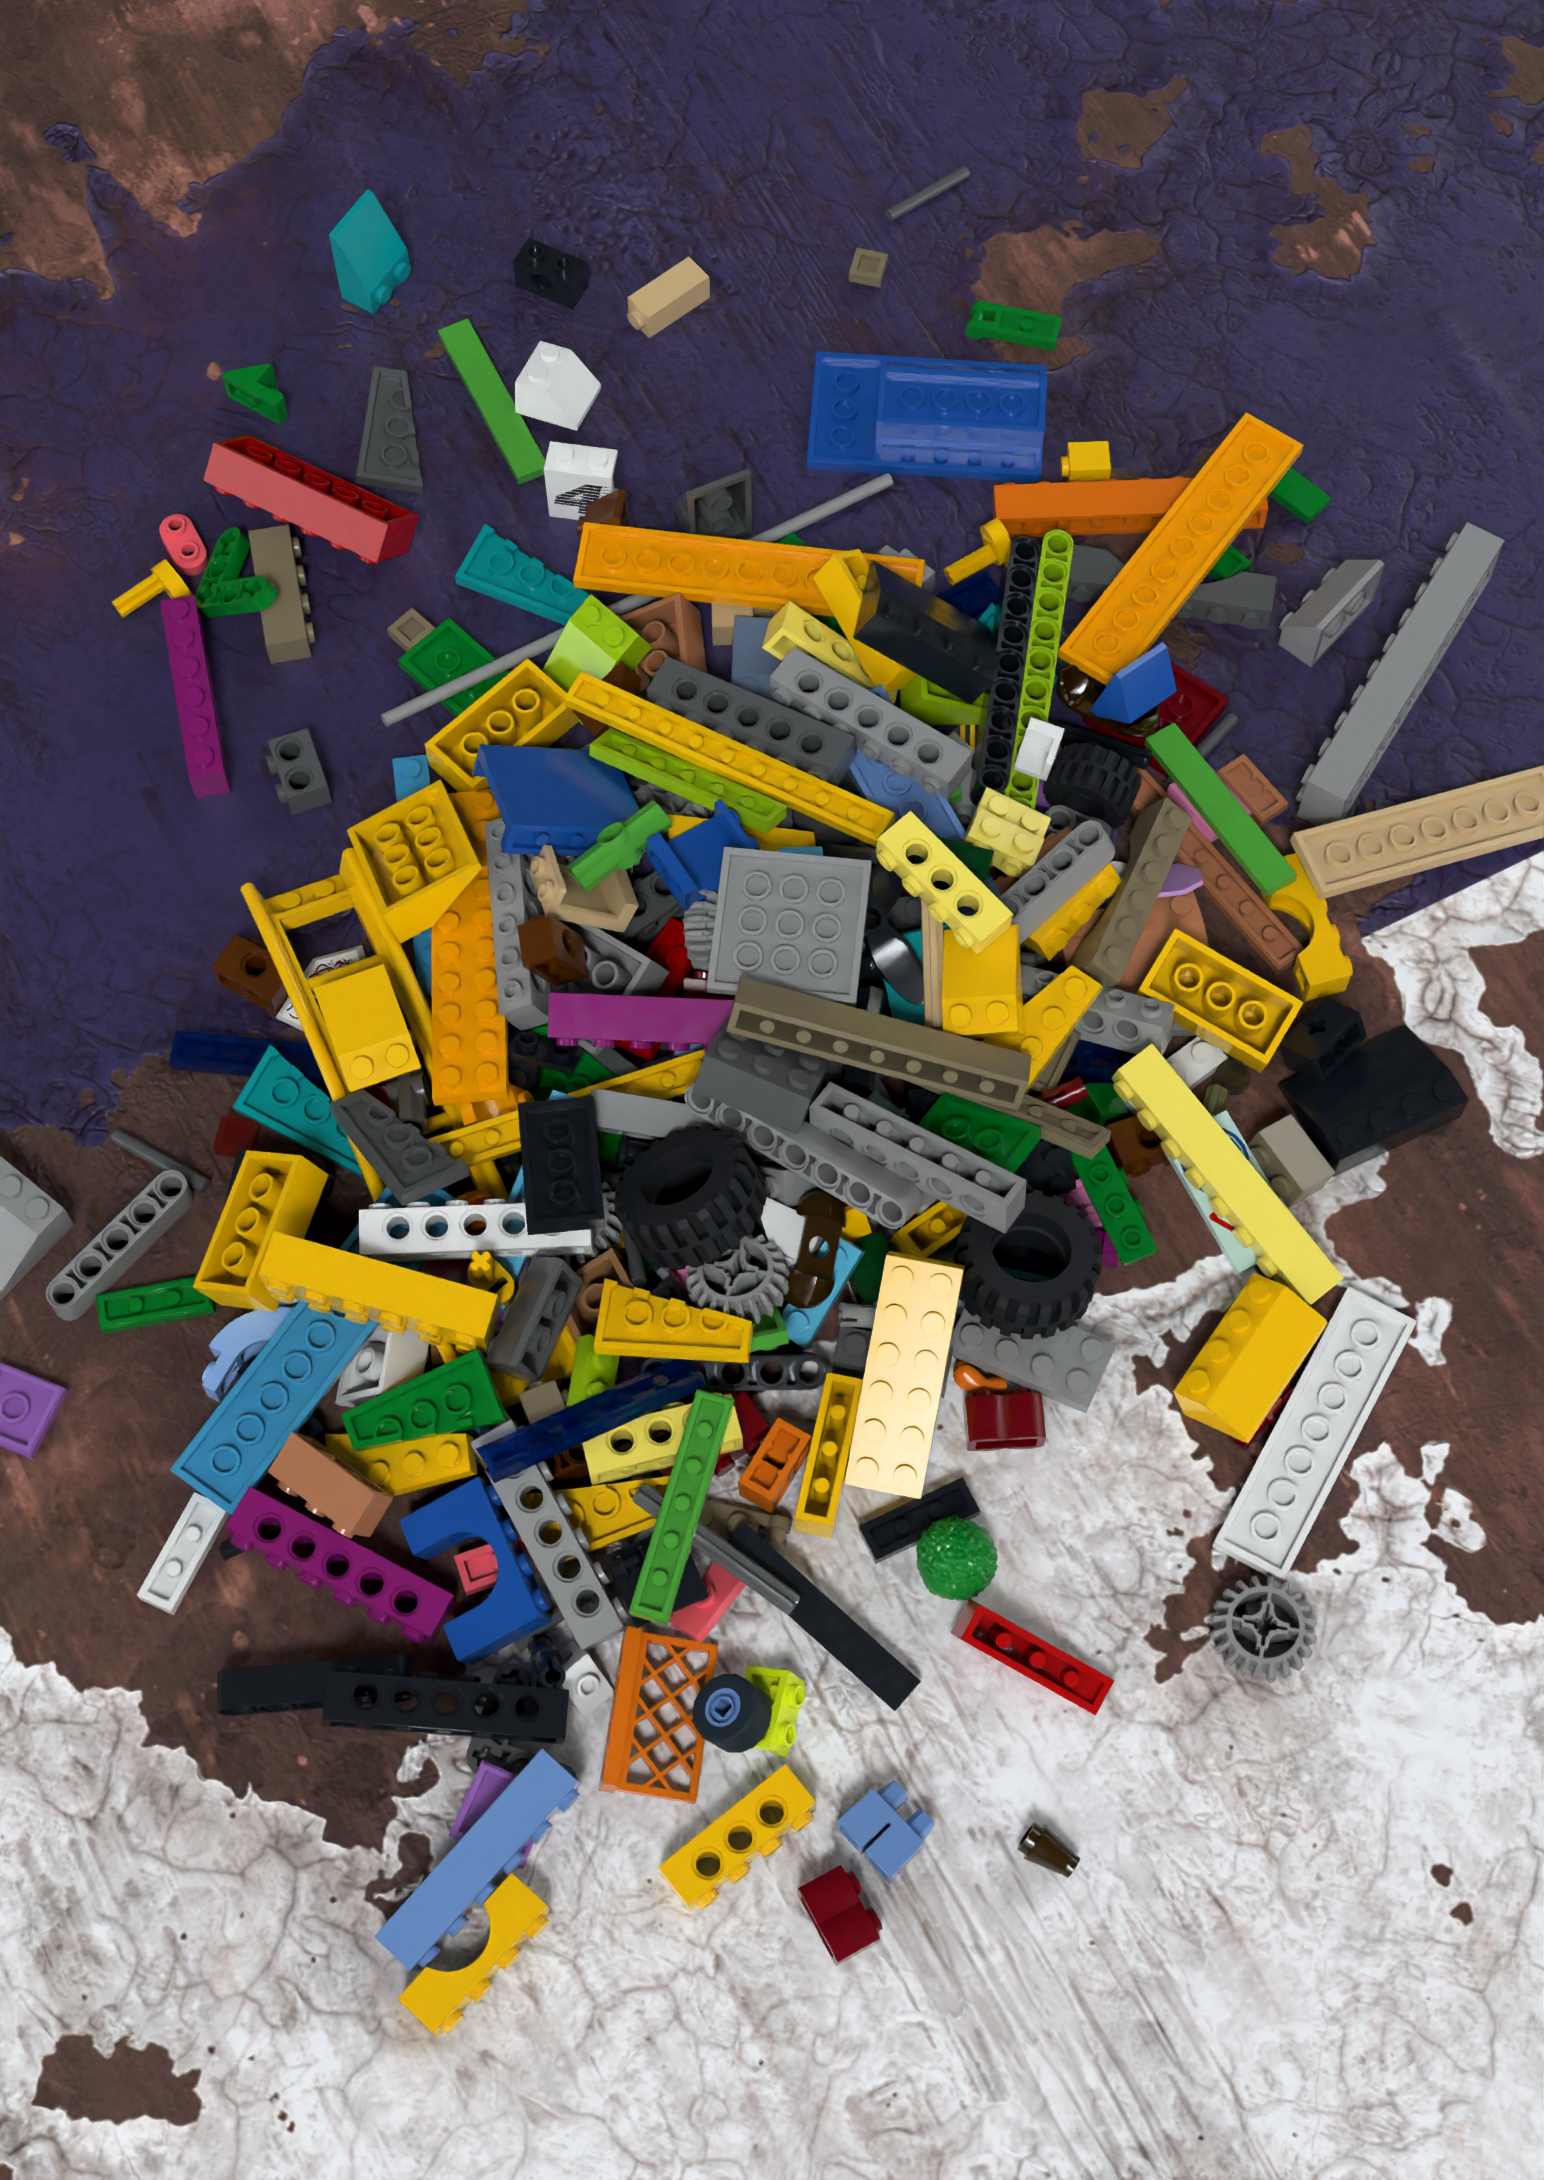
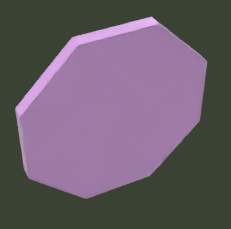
M1180 863L1172 864L1157 898L1185 895L1202 886L1201 868Z

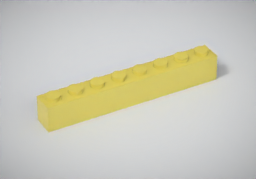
M1150 1044L1116 1071L1111 1078L1115 1082L1113 1087L1116 1093L1125 1102L1130 1101L1138 1111L1137 1117L1147 1130L1155 1131L1162 1140L1161 1147L1172 1160L1178 1159L1186 1169L1184 1174L1189 1183L1196 1189L1202 1188L1210 1198L1208 1204L1212 1211L1219 1218L1223 1219L1225 1217L1234 1228L1232 1233L1237 1242L1244 1248H1251L1258 1257L1256 1260L1258 1267L1267 1277L1271 1278L1273 1276L1278 1283L1287 1286L1309 1306L1344 1279L1153 1044Z

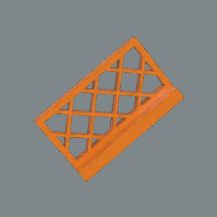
M627 1626L622 1634L598 1791L608 1793L618 1791L695 1804L705 1739L696 1730L692 1722V1714L688 1716L675 1697L690 1686L698 1694L701 1686L697 1681L704 1677V1686L709 1680L714 1678L718 1645L704 1642L700 1644L693 1640L642 1632L643 1628L636 1629V1627ZM647 1643L663 1646L672 1659L657 1670H654L645 1658ZM673 1648L683 1649V1651L677 1655ZM691 1651L708 1654L706 1669L693 1677L681 1660ZM675 1663L688 1682L671 1693L658 1675ZM643 1668H645L649 1675L642 1680ZM653 1679L666 1698L649 1710L639 1694L640 1688ZM670 1702L683 1721L668 1732H665L653 1716V1713ZM637 1707H639L643 1715L636 1719ZM647 1718L660 1737L643 1749L633 1734L634 1727ZM686 1725L696 1740L695 1747L682 1756L669 1737ZM664 1741L677 1760L659 1772L646 1753ZM633 1746L638 1754L630 1759L631 1747ZM693 1755L691 1768L686 1759ZM640 1758H642L654 1775L644 1785L626 1782L628 1767ZM678 1765H681L690 1777L688 1792L672 1790L663 1776ZM658 1781L662 1788L652 1787L651 1785Z

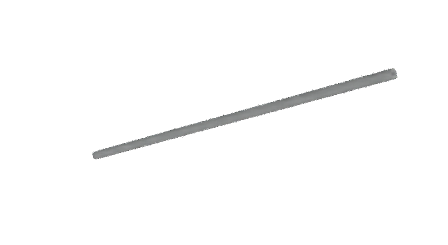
M889 473L881 475L747 540L773 543L789 535L791 532L794 533L892 486V477ZM632 594L607 606V608L615 615L620 616L658 597ZM565 627L381 714L383 723L386 727L391 726L522 663L527 658L531 659L554 648Z

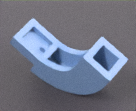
M278 1307L276 1313L254 1310L230 1322L214 1337L209 1347L217 1361L209 1363L202 1377V1386L208 1397L220 1403L223 1401L239 1375L237 1371L260 1353L293 1308Z

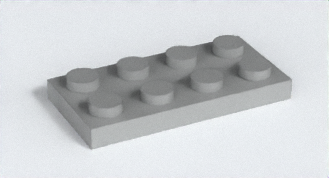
M964 1308L952 1334L950 1348H953V1357L1083 1413H1087L1115 1350L1116 1343L1076 1326H1072L1065 1331H1060L1057 1328L1055 1335L1047 1338H1041L1040 1334H1034L1033 1340L1021 1339L1020 1334L1011 1333V1336L1008 1337L999 1334L1000 1329L994 1326L991 1329L986 1328L979 1323L980 1316L976 1314L973 1317Z

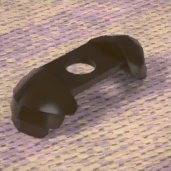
M1070 665L1061 670L1057 680L1056 693L1061 702L1071 711L1091 719L1122 736L1140 738L1154 735L1155 728L1159 722L1160 706L1156 705L1130 724L1098 717L1090 711L1101 693L1093 690L1095 680L1087 678L1086 673L1079 670L1076 665Z
M816 1190L804 1195L800 1199L796 1210L798 1215L805 1217L796 1266L795 1269H789V1276L786 1278L789 1284L788 1294L783 1295V1297L797 1309H811L821 1305L829 1297L835 1285L832 1275L842 1227L846 1228L847 1219L845 1207L841 1200L824 1190ZM814 1237H822L828 1244V1253L822 1259L815 1258L809 1251V1243Z

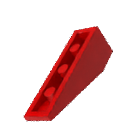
M970 1598L950 1632L962 1641L1095 1716L1115 1681Z

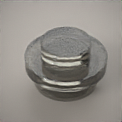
M1235 1059L1221 1063L1214 1075L1215 1084L1226 1088L1228 1095L1244 1093L1249 1088L1252 1079L1249 1068L1242 1061Z

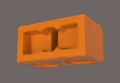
M778 1417L738 1481L739 1495L773 1514L809 1454L811 1435Z

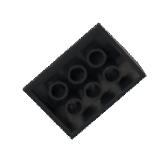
M873 560L869 566L853 638L969 704L974 703L995 682L999 654L990 628Z
M1406 1025L1358 1046L1320 1085L1300 1074L1278 1085L1308 1137L1335 1171L1333 1177L1460 1118L1469 1101L1451 1070Z

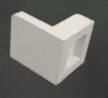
M1031 717L1013 767L1014 770L1047 781L1065 729Z

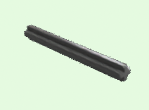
M643 1483L634 1494L632 1500L657 1519L664 1495L648 1483ZM699 1521L692 1544L695 1548L785 1614L792 1612L800 1600V1595Z

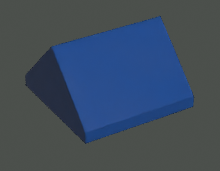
M1163 642L1117 672L1090 711L1098 717L1130 724L1177 692L1167 646Z

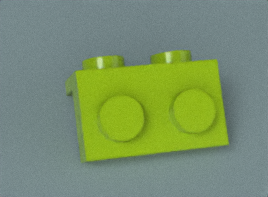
M591 1334L578 1337L566 1405L567 1408L577 1413L575 1425L581 1429L596 1421H609L620 1357L619 1355L596 1354L593 1348L595 1337Z

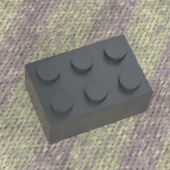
M727 1018L704 1055L693 1091L798 1134L809 1114V1107L818 1097L831 1061L726 1032L729 1021Z

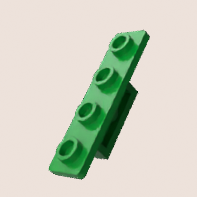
M1106 1145L1092 1159L1071 1151L1073 1166L1121 1264L1127 1266L1155 1254L1157 1247L1143 1221L1145 1215L1142 1206L1137 1198L1132 1199L1127 1189L1129 1182L1121 1166L1116 1167Z

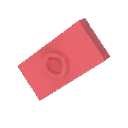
M716 1562L710 1566L701 1578L709 1597L676 1611L669 1620L675 1629L700 1644L746 1586V1584Z

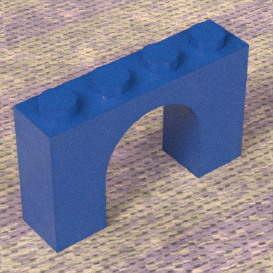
M478 1476L399 1520L414 1556L430 1560L470 1538H483L495 1552L498 1562V1576L489 1597L479 1606L443 1625L457 1661L473 1665L553 1621L548 1610L551 1608L550 1599L542 1587H538L533 1576L536 1573L534 1562L527 1552H523L518 1541L521 1536L511 1518L507 1516L503 1503L491 1481Z

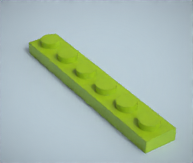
M609 728L590 744L589 756L713 811L715 802L722 800L728 810L733 809L738 814L742 824L764 834H768L787 816V805L612 728Z

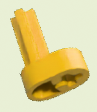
M994 518L980 526V533L984 543L983 547L943 570L944 575L952 586L992 563L996 566L1003 564L1010 549L1011 540L1005 526L998 518Z
M164 559L150 569L152 575L113 600L112 604L120 616L124 618L162 591H165L171 599L192 594L182 578L170 563Z
M477 1251L472 1252L470 1255L472 1262L467 1271L469 1283L474 1288L491 1292V1287L495 1283L507 1282L495 1293L498 1294L501 1307L506 1306L513 1300L516 1292L515 1283L511 1275L498 1261L491 1257L489 1252L485 1251L482 1255Z

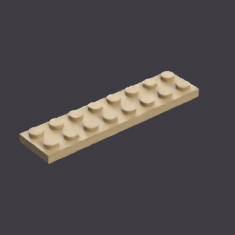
M1544 765L1295 832L1290 842L1320 900L1544 838Z

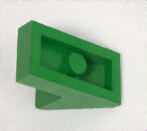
M262 364L226 371L222 375L226 394L229 398L279 425L286 420L288 412L284 396L277 389L273 388L277 380L272 364Z
M1112 1083L1084 1084L1090 1097L1063 1109L1102 1127L1128 1117L1130 1114L1124 1102L1116 1093Z

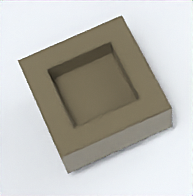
M856 248L849 271V282L880 288L888 264V254Z
M411 608L387 628V632L391 639L408 652L435 628L417 611Z

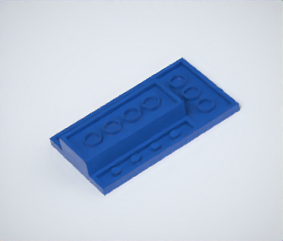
M816 351L807 469L1038 483L1041 480L1042 448L1045 431L1047 365Z

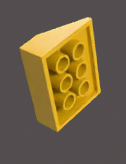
M441 779L347 829L381 914L400 944L431 928L482 869Z

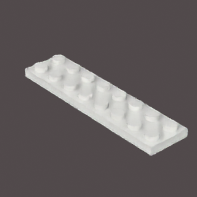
M1348 1286L1212 1547L1268 1577L1272 1576L1274 1580L1281 1584L1284 1582L1417 1323L1416 1320Z

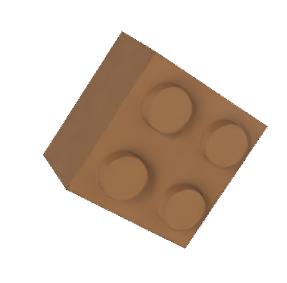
M610 1248L575 1271L584 1284L566 1323L577 1343L580 1336L591 1334L595 1337L605 1278L617 1281L618 1285L634 1290V1287H636L631 1281L628 1260L613 1248Z

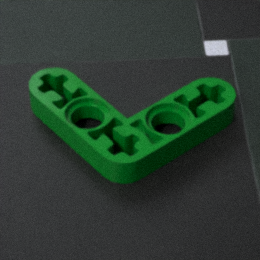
M237 527L229 528L219 537L195 594L199 611L208 618L260 612L270 607L277 597V588L264 576L237 579L250 549L249 538Z

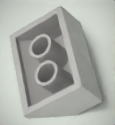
M1345 560L1337 570L1334 567L1331 568L1324 576L1320 588L1317 591L1312 589L1306 594L1300 604L1301 608L1296 613L1289 612L1279 626L1282 632L1278 645L1309 667H1312L1374 601L1385 563L1381 560Z

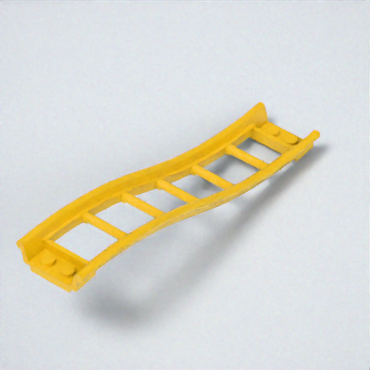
M347 848L343 851L339 869L340 874L264 900L254 884L246 883L241 887L242 895L291 1000L333 1102L352 1093L349 1091L327 1026L313 996L315 995L313 988L382 964L385 965L399 1007L410 1030L409 1034L414 1048L417 1047L432 1082V1013L402 945L381 914L354 848ZM354 908L376 955L306 979L285 931ZM441 1105L444 1112L427 1118L428 1130L423 1135L442 1128L444 1131L464 1128L458 1105ZM348 1137L375 1203L387 1186ZM494 1160L469 1168L470 1176L477 1192L484 1191L487 1195L492 1194L495 1199L508 1201L509 1194ZM533 1256L527 1257L529 1261H532ZM425 1264L420 1272L431 1275ZM567 1323L541 1378V1381H546V1383L555 1380L557 1387L562 1386V1380L572 1377L577 1342ZM442 1341L440 1346L436 1345L445 1364L465 1355L455 1349V1344ZM487 1363L504 1409L520 1403L518 1394L525 1392L524 1389L530 1384L497 1372Z

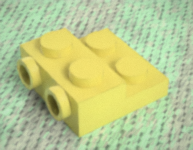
M987 787L981 796L962 843L993 850L992 865L1001 869L1005 874L1020 879L1034 866L1045 840L1044 835L1051 818Z

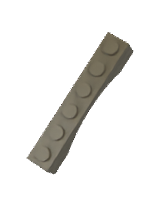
M1167 797L1140 811L1129 835L1130 857L1121 884L1103 916L1079 946L1071 965L1102 986L1111 988L1120 983L1192 820L1189 814Z

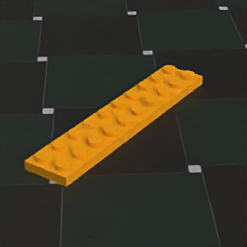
M1246 412L1059 648L1058 657L1071 665H1076L1079 670L1107 686L1117 672L1147 653L1302 453L1304 445Z
M584 522L573 583L574 588L667 598L680 592L688 601L780 611L790 601L808 614L835 617L813 577L834 553L845 551ZM862 553L869 566L874 560L922 588L925 560Z
M491 789L448 793L482 869L431 927L432 1100L435 1106L509 1098L508 1022L505 1015H499L485 823L501 818Z

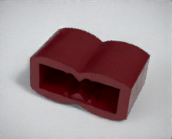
M1019 1388L1011 1390L1009 1395L1001 1396L994 1395V1392L989 1390L973 1392L971 1397L965 1398L963 1413L967 1451H994L1005 1448L1032 1449L1044 1446L1046 1433L1042 1395L1040 1393H1032L1030 1389Z
M841 1865L806 1883L797 1890L803 1907L836 1966L879 1943L881 1938L878 1931L883 1929L872 1907L865 1909L858 1895L863 1893V1890L856 1875L852 1870L846 1873Z

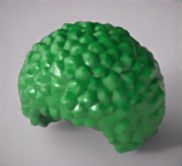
M952 1516L933 1522L928 1530L922 1531L921 1538L917 1541L918 1546L916 1547L917 1569L930 1593L944 1599L962 1601L977 1597L980 1592L984 1591L991 1584L998 1567L996 1564L998 1555L988 1530L968 1519Z

